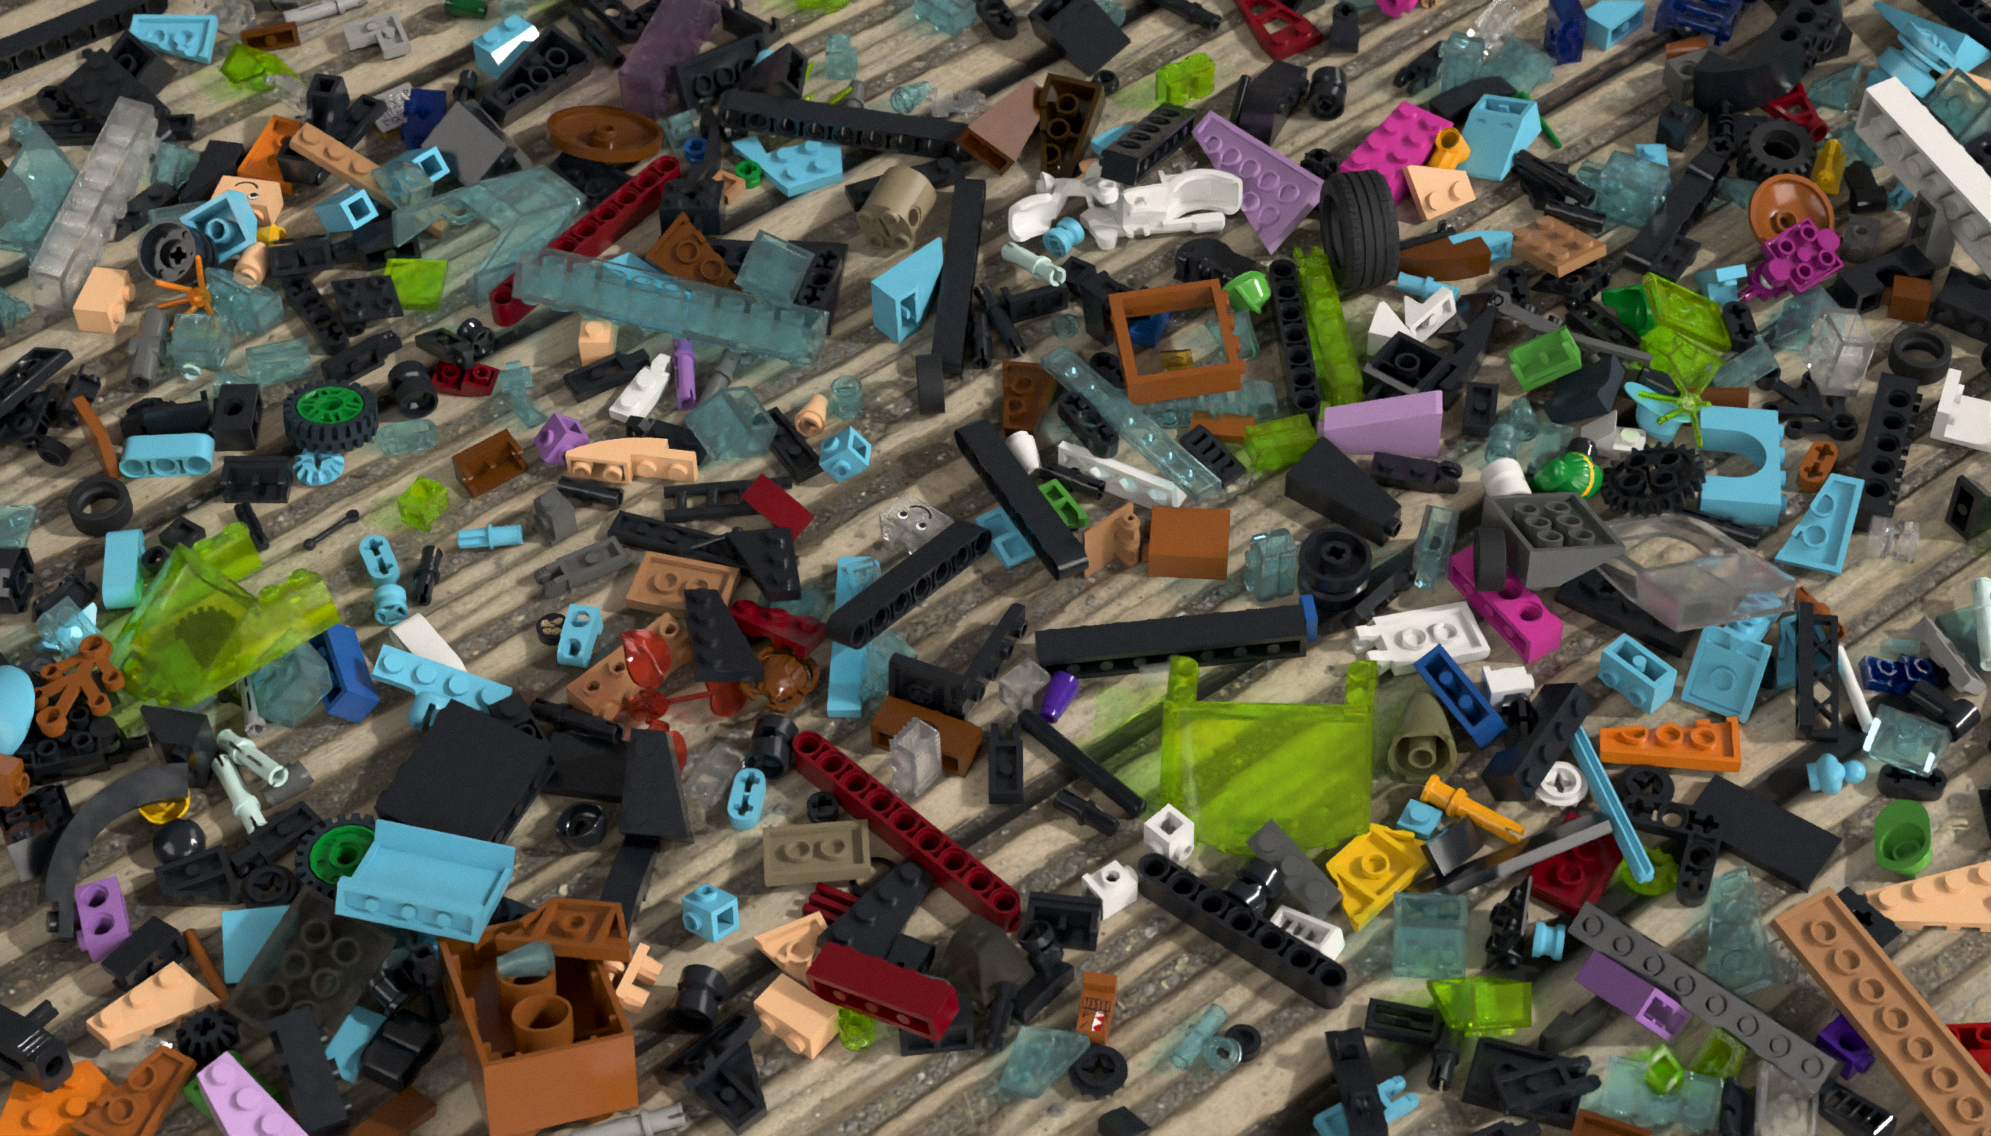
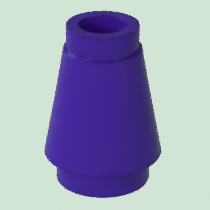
M1056 671L1053 676H1050L1047 680L1038 715L1048 723H1057L1058 719L1079 693L1077 688L1079 685L1078 680L1071 674L1063 671Z

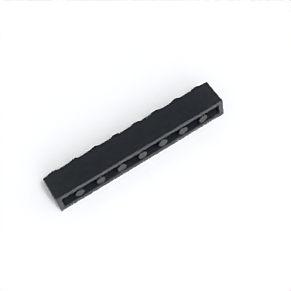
M1301 604L1282 605L1270 608L1214 612L1190 616L1182 615L1170 618L1035 631V656L1039 682L1047 683L1048 678L1053 676L1056 671L1069 673L1079 680L1306 657L1308 634Z

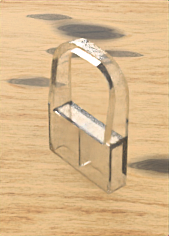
M1650 514L1647 518L1639 515L1634 518L1627 517L1604 522L1621 542L1647 537H1668L1694 546L1707 557L1644 568L1625 554H1621L1595 567L1626 598L1675 632L1794 610L1796 579L1704 521L1676 514H1661V516Z

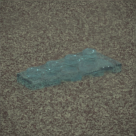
M1746 865L1712 878L1706 974L1741 996L1779 982L1752 874Z

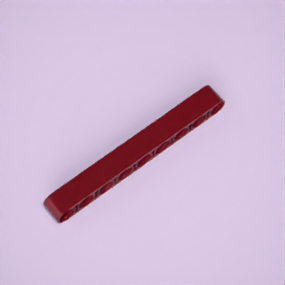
M663 155L656 158L495 287L489 294L494 323L501 327H509L516 324L659 208L665 181L681 178L679 160L672 155Z
M803 731L794 737L792 745L795 768L798 773L819 790L832 793L837 798L838 805L855 819H868V829L902 857L906 858L908 856L934 874V882L994 931L1008 934L1019 928L1021 924V899L1015 889L820 734L814 731Z

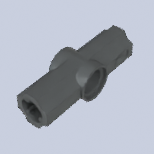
M147 308V311L141 314L137 335L129 340L130 363L126 383L128 388L134 389L137 393H148V390L154 387L159 364H164L166 361L167 347L165 338L169 318L167 313H163L158 308Z

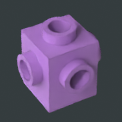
M554 412L533 441L540 451L539 456L542 460L550 465L558 464L567 467L566 452L586 445L590 439L577 419Z

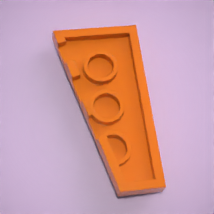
M1738 716L1726 717L1725 722L1711 723L1710 719L1695 720V724L1689 726H1677L1675 722H1666L1655 729H1647L1644 725L1600 728L1598 736L1600 762L1614 764H1644L1658 767L1740 773L1741 750Z

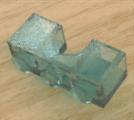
M1609 1054L1600 1101L1601 1106L1607 1107V1112L1619 1116H1629L1630 1112L1645 1115L1644 1119L1646 1121L1660 1125H1666L1667 1120L1682 1123L1683 1129L1695 1133H1705V1129L1714 1131L1723 1088L1722 1078L1685 1071L1679 1090L1671 1095L1661 1096L1653 1093L1646 1085L1647 1062Z

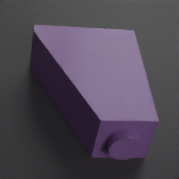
M1596 950L1592 952L1588 960L1582 965L1579 974L1574 980L1672 1045H1674L1693 1015L1656 987Z

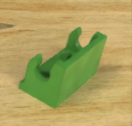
M1566 325L1508 350V355L1513 364H1510V367L1523 392H1527L1582 368L1580 349Z

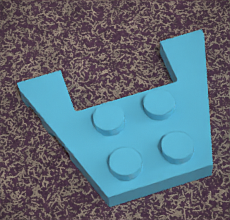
M756 135L731 142L732 151L737 157L742 156L746 160L757 162L761 167V172L765 175V179L787 197L843 181L841 145L808 140L802 144L783 147L778 151L766 153Z

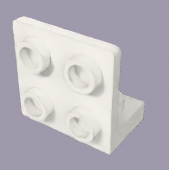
M1949 368L1930 438L1991 453V402L1962 395L1965 385L1958 384L1962 371Z

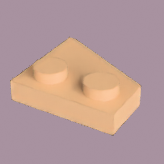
M1415 165L1402 168L1421 221L1430 220L1476 199L1466 171Z

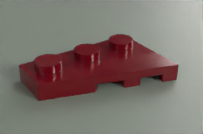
M737 600L728 608L742 632L753 637L767 636L772 639L771 645L779 649L785 648V645L795 649V656L805 659L827 638L825 635L826 623L819 622L817 618L812 616L799 617L791 615L782 608L768 609L757 606V603L751 600Z

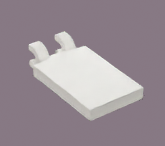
M1466 601L1373 617L1371 626L1362 625L1354 628L1357 639L1351 642L1355 654L1366 652L1369 664L1363 665V671L1367 679L1378 677L1388 669L1392 670L1394 676L1418 672L1413 664L1438 644L1443 646L1457 664L1488 659L1490 654V648ZM1374 646H1375L1376 649H1377V650L1369 651V650L1372 649Z

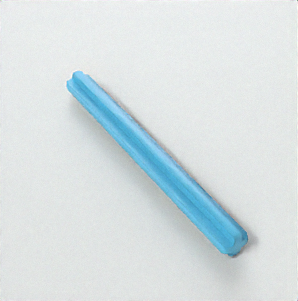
M1580 726L1568 744L1581 771L1587 778L1588 785L1603 816L1610 820L1613 829L1611 832L1635 881L1640 884L1646 881L1650 882L1654 879L1653 874L1655 870L1584 728Z

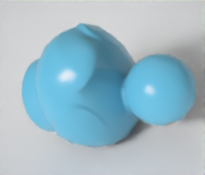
M1830 753L1821 755L1815 763L1807 764L1811 791L1821 790L1827 795L1838 794L1842 788L1843 780L1850 784H1857L1866 775V769L1861 762L1850 760L1842 765Z

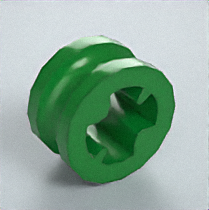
M750 160L742 161L735 167V175L745 179L746 189H752L761 184V167L757 162Z

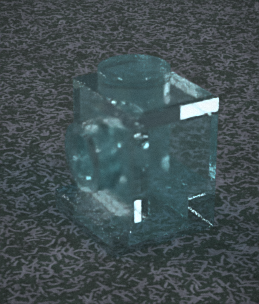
M828 35L825 52L827 80H856L858 57L856 47L851 46V35Z

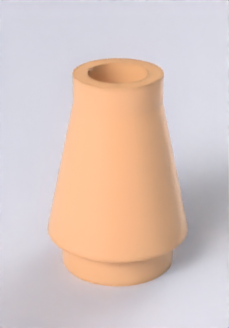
M820 394L811 396L809 402L796 414V430L802 436L812 438L823 432L826 408L828 406L826 397Z

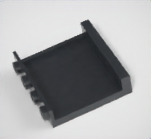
M451 698L446 707L437 713L435 721L426 735L420 737L415 750L408 760L399 766L396 777L391 784L379 794L376 805L373 808L381 820L504 845L560 764V760L553 745Z

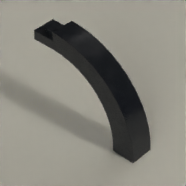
M169 763L152 766L124 776L99 791L67 821L48 853L38 892L37 907H52V911H48L46 916L47 933H52V942H67L73 938L76 878L81 862L95 838L109 823L132 810L160 803H181L187 799L188 763Z

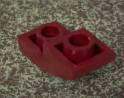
M439 360L431 383L438 393L464 397L490 396L498 380L500 369L476 363L475 367L464 370L459 369L457 365Z
M762 473L741 496L746 504L765 517L774 527H791L793 541L796 540L814 518L812 513Z

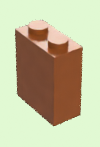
M1152 506L1151 519H1145L1144 538H1150L1149 543H1143L1142 563H1148V576L1227 580L1231 510Z

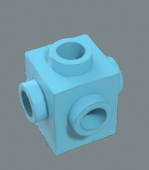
M850 426L836 435L827 437L822 442L819 465L825 473L830 474L841 483L850 477L859 475L862 470L869 467L871 444Z
M706 883L681 898L684 929L715 943L740 928L737 897Z

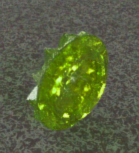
M1645 844L1643 845L1653 868L1656 869L1654 879L1650 882L1646 881L1642 884L1636 882L1625 858H1623L1621 864L1622 878L1631 889L1638 893L1651 896L1661 895L1670 891L1677 883L1679 865L1674 863L1672 853H1663L1660 846L1654 850L1648 849Z

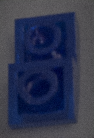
M1901 654L1894 662L1864 655L1858 663L1864 690L1884 693H1910L1914 685L1921 679L1923 681L1926 680L1936 688L1938 687L1933 663L1930 659Z

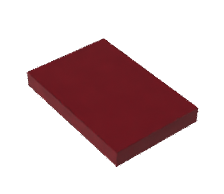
M1569 811L1561 825L1582 816ZM1612 832L1535 863L1525 879L1528 876L1532 877L1530 896L1576 918L1585 901L1597 904L1625 858Z

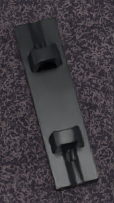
M1355 1027L1344 1031L1334 1030L1325 1032V1043L1349 1136H1389L1388 1125L1362 1028Z

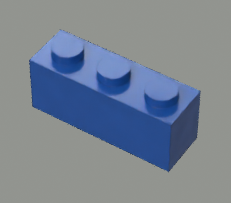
M322 619L304 638L303 642L328 714L360 723L379 703V699L355 629Z
M1438 644L1413 664L1423 680L1481 751L1509 731L1499 714L1441 644Z

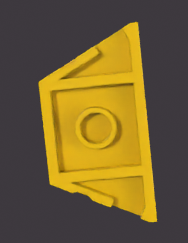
M1370 823L1325 864V874L1344 895L1339 902L1352 928L1357 933L1430 866L1420 848L1427 841L1415 839V833L1396 831L1388 826Z

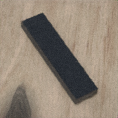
M362 93L345 112L334 139L353 149L373 127L375 122L387 111L386 102ZM320 167L313 184L321 186L331 173Z

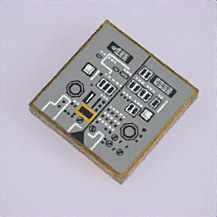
M409 81L372 96L386 102L388 108L373 125V128L383 141L436 120L434 111Z

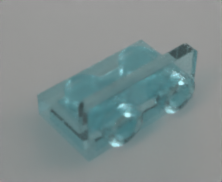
M307 336L246 348V362L251 383L258 384L259 387L312 377L314 375Z
M68 595L49 611L42 614L35 622L40 636L46 642L53 643L60 650L62 660L78 653L79 644L85 637L93 634L104 636Z

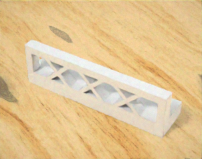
M1062 441L1058 446L1059 465L1070 469L1076 467L1080 469V473L1104 480L1106 482V492L1133 501L1136 504L1152 509V506L1180 507L1187 497V488L1112 458L1102 459L1095 457L1088 449L1076 444Z

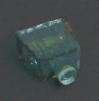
M175 314L171 351L176 368L181 370V374L186 379H198L201 371L218 372L221 370L239 339L233 316Z
M1426 505L1413 553V569L1417 573L1414 583L1418 588L1431 590L1434 588L1435 582H1445L1448 573L1449 557L1454 554L1457 543L1458 511Z

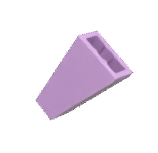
M1435 390L1327 407L1324 410V421H1317V440L1322 436L1327 438L1344 454L1374 455L1376 451L1406 457L1438 458L1443 414L1442 391Z

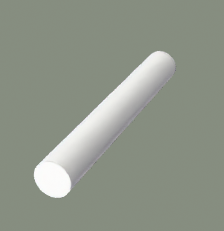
M1838 645L1840 677L1862 731L1865 733L1871 732L1876 728L1844 647Z

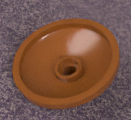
M1795 174L1773 176L1759 185L1752 194L1748 206V221L1754 237L1761 246L1808 216L1819 231L1825 228L1835 231V214L1829 198L1817 184L1803 176ZM1780 221L1785 224L1786 228L1782 227Z

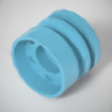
M1909 21L1905 29L1913 38L1910 39L1902 33L1897 35L1904 49L1901 51L1896 47L1888 46L1876 61L1888 74L1896 77L1910 91L1921 98H1925L1937 84L1929 72L1934 69L1939 73L1946 74L1948 71L1939 60L1942 59L1953 65L1958 59L1950 51L1948 45L1927 28L1920 27Z

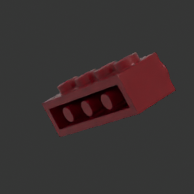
M828 941L806 972L810 991L824 1001L935 1042H939L960 1010L955 986H952L947 981L942 979L935 980L921 975L912 968H902L893 965L878 956H868L857 952L848 945L841 946Z

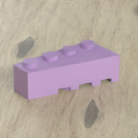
M227 1051L197 1074L200 1094L224 1136H308Z

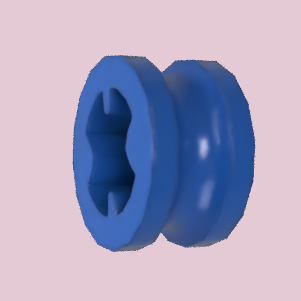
M693 137L684 143L685 159L689 164H703L707 139Z

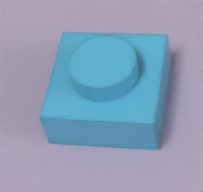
M1410 799L1397 823L1396 831L1415 833V839L1429 841L1442 820L1443 811Z

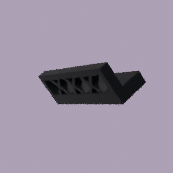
M1799 602L1795 616V740L1838 742V615L1813 614V603ZM1814 625L1830 626V635L1820 642L1814 636ZM1829 643H1830V650H1829L1828 648H1826V646H1827ZM1818 652H1821L1830 661V666L1822 672L1814 667V655ZM1829 674H1830V681L1826 678V676L1829 675ZM1819 682L1830 691V696L1822 703L1814 697V686ZM1829 704H1830V711L1826 709V707H1827ZM1818 713H1821L1830 722V731L1813 730L1814 717Z

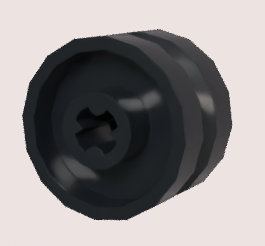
M1333 527L1313 532L1302 542L1298 559L1297 586L1300 595H1313L1315 608L1328 612L1348 611L1367 596L1370 586L1372 553L1370 545L1362 536L1348 529Z

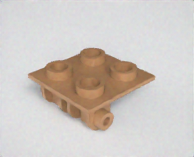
M1133 501L1128 502L1121 508H1116L1108 517L1096 525H1091L1082 534L1083 548L1089 561V568L1083 571L1084 579L1116 557L1126 566H1134L1139 561L1140 519L1133 513Z

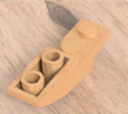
M621 438L599 441L568 450L565 455L568 474L572 478L631 485L634 475L693 483L696 482L698 476L696 452L669 449L668 439Z

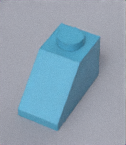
M1601 0L1582 13L1580 18V36L1606 51L1642 26L1646 3L1643 1Z

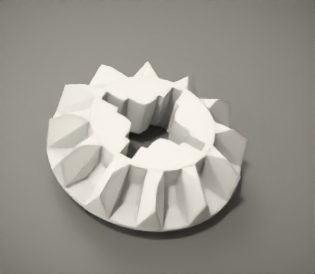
M1556 761L1535 791L1536 800H1543L1547 808L1551 805L1559 806L1562 811L1566 806L1576 808L1579 801L1585 800L1588 781L1584 773L1576 766ZM1557 778H1559V783L1564 788L1563 793H1559L1557 788L1554 787Z

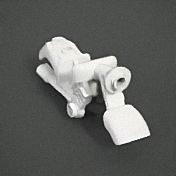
M1096 160L1090 164L1085 177L1082 179L1054 178L1048 173L1041 172L1040 180H1036L1037 194L1023 198L1009 208L1008 227L1010 236L1018 242L1043 235L1049 231L1052 219L1058 217L1069 196L1085 197L1089 209L1080 214V225H1084V228L1088 229L1090 234L1095 237L1098 247L1103 250L1113 249L1118 242V237L1124 236L1133 238L1134 235L1140 234L1149 236L1150 234L1192 231L1195 234L1221 231L1225 226L1224 214L1232 215L1240 209L1243 182L1237 176L1221 170L1192 169L1173 175H1165L1163 170L1157 171V184L1125 189L1122 183L1100 178L1102 167L1099 166V160ZM1195 210L1218 211L1211 213L1194 214L1191 217L1179 218L1183 214Z

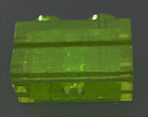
M1306 413L1246 426L1244 432V448L1255 472L1265 469L1272 471L1283 465L1297 463L1318 441Z

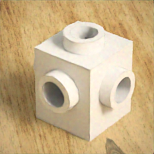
M1168 803L1144 823L1145 852L1147 854L1159 853L1175 863L1179 860L1184 861L1194 849V823Z

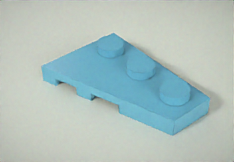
M134 14L130 32L151 49L210 65L219 22L216 15Z
M1831 473L1810 504V508L1800 523L1792 531L1784 547L1780 549L1774 558L1775 562L1841 577L1865 480Z

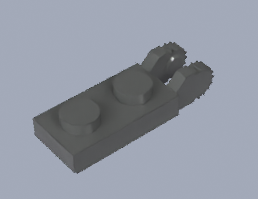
M611 536L555 559L556 561L535 571L534 579L537 584L543 585L541 591L544 596L552 599L563 595L568 588L572 589L630 565L629 557L617 538Z

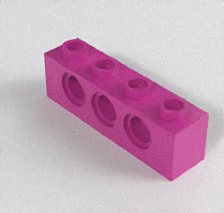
M1473 545L1449 557L1447 579L1527 664L1560 648L1563 625L1560 619L1555 614H1551L1541 603L1539 597L1525 588L1512 571L1506 567V582L1503 591L1477 592L1473 572Z

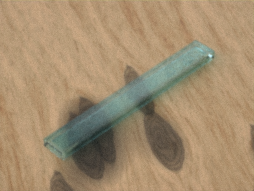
M1064 345L1040 357V365L1070 392H1077L1085 396L1119 436L1195 503L1222 489V481L1069 347Z

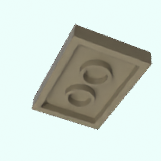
M868 819L763 828L765 887L872 878Z

